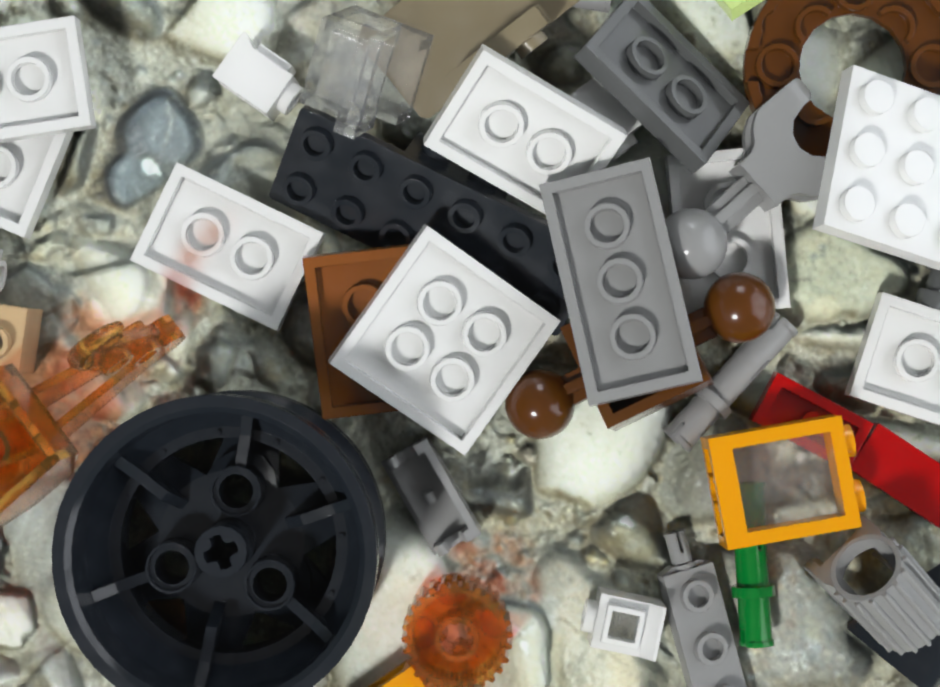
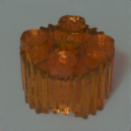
M459 573L444 574L438 581L435 579L431 580L429 588L422 586L420 594L414 595L412 604H409L402 626L403 634L401 639L402 642H405L403 652L404 654H409L408 664H414L413 675L415 677L423 676L422 684L426 686L431 682L434 684L433 687H474V684L478 683L483 687L486 680L492 683L495 681V672L500 674L503 672V663H508L509 661L508 650L512 649V624L510 613L506 608V602L500 600V594L497 590L491 592V584L481 585V578L479 577L471 581L469 574H465L464 577ZM462 623L467 626V634L471 636L469 639L466 640L460 636L454 642L447 639V625Z

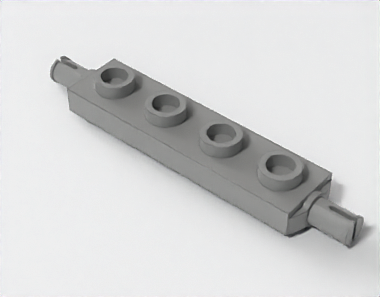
M685 528L664 533L663 537H665L671 565L657 574V579L664 604L667 607L666 612L686 687H747L713 561L692 558Z

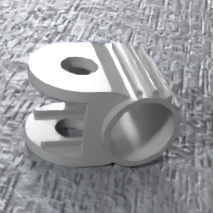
M860 514L862 527L851 529L854 534L824 563L816 557L814 560L810 559L803 567L887 652L893 650L901 656L905 652L911 651L916 654L919 648L925 645L930 647L931 640L937 635L940 636V588L902 544L899 545L893 537L889 539L879 527ZM873 548L875 551L872 555L889 568L893 575L888 583L878 591L868 595H857L843 580L845 570L857 555Z

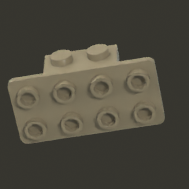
M401 0L363 32L362 40L417 114L422 118H431L442 109L482 44L506 58L516 51L519 57L523 59L548 39L542 30L580 0Z

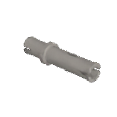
M776 311L769 329L756 340L743 343L712 377L714 384L694 393L695 396L668 426L666 425L663 428V431L675 443H680L686 452L689 453L692 450V447L700 437L707 432L719 417L725 420L732 411L729 406L784 346L798 334L797 329L786 318L779 319L780 314Z

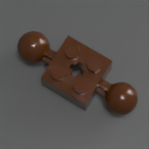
M733 272L717 279L708 289L703 307L688 314L703 381L598 405L597 407L607 428L617 431L713 385L714 381L697 346L716 337L732 343H747L762 336L771 326L776 310L775 299L769 286L759 277L746 272ZM570 323L560 327L578 368L562 376L543 369L525 372L505 399L506 414L510 423L518 432L529 438L547 439L558 435L572 420L575 405L587 400Z

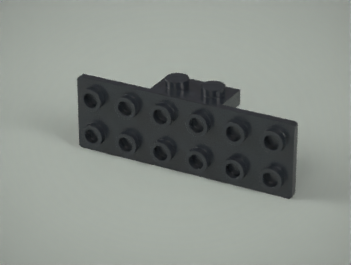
M305 105L299 111L269 193L271 199L372 248L410 244L422 226L426 224L559 319L561 322L551 335L557 336L560 334V327L564 326L569 316L546 219L505 200L508 195L507 192L424 146L423 137L425 134L420 131L406 150L403 151L310 105Z

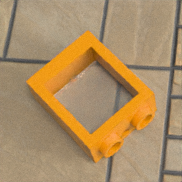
M828 414L700 437L719 545L728 551L862 527L860 512L866 511V497L861 481L853 479L850 457L856 456V443L851 426L849 424L843 425L842 415Z

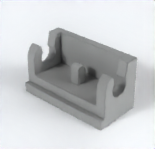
M428 435L381 462L434 555L438 554L441 557L460 542H469L481 535L480 524Z

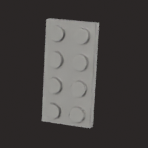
M650 157L540 184L539 188L589 406H598L702 382V373Z

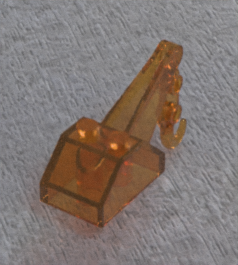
M170 315L162 316L146 326L139 320L124 329V324L116 321L96 329L70 349L67 354L70 368L32 388L13 363L0 366V528L38 504L74 472L79 451L70 441L69 437L146 369L183 342L186 336ZM121 369L57 421L46 409L101 374L108 376Z

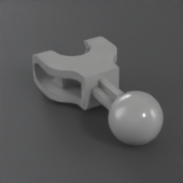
M799 78L789 82L747 118L742 133L743 153L741 160L729 171L736 181L706 209L686 208L674 212L665 219L679 278L700 279L713 273L725 258L727 234L756 207L760 206L764 212H767L784 200L799 203L818 200L826 156L810 155L799 147L793 135L794 119L803 106L811 99L810 90Z

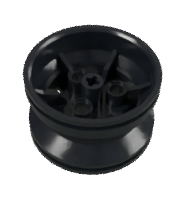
M228 390L180 398L159 404L137 414L108 434L86 457L65 492L58 511L52 543V574L61 614L81 652L93 667L115 687H313L339 663L352 645L365 620L380 578L385 556L386 519L384 505L373 472L358 447L333 421L324 419L322 413L302 402L265 391ZM224 438L208 473L175 455V453L194 443ZM281 452L299 463L314 481L280 486ZM232 474L245 476L251 482L253 495L248 503L239 504L228 496L226 483ZM138 499L159 531L129 550L130 522ZM336 535L335 565L331 580L329 581L305 554ZM221 540L225 543L234 541L238 550L236 551L234 547L224 548ZM167 551H178L186 557L189 565L186 577H174L167 572L163 562ZM265 568H275L281 571L286 578V591L277 595L264 591L259 583V572ZM184 599L187 634L177 630L165 621L148 601ZM256 612L267 614L293 626L292 629L270 640L244 645Z

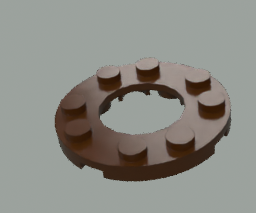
M767 0L751 26L743 55V84L746 98L750 102L751 112H755L793 79L799 78L801 80L799 69L802 48L814 29L830 19L850 15L871 19L889 31L901 51L904 67L902 82L940 95V0ZM811 100L803 106L794 119L793 135L799 147L810 155L826 156L833 117L814 106Z

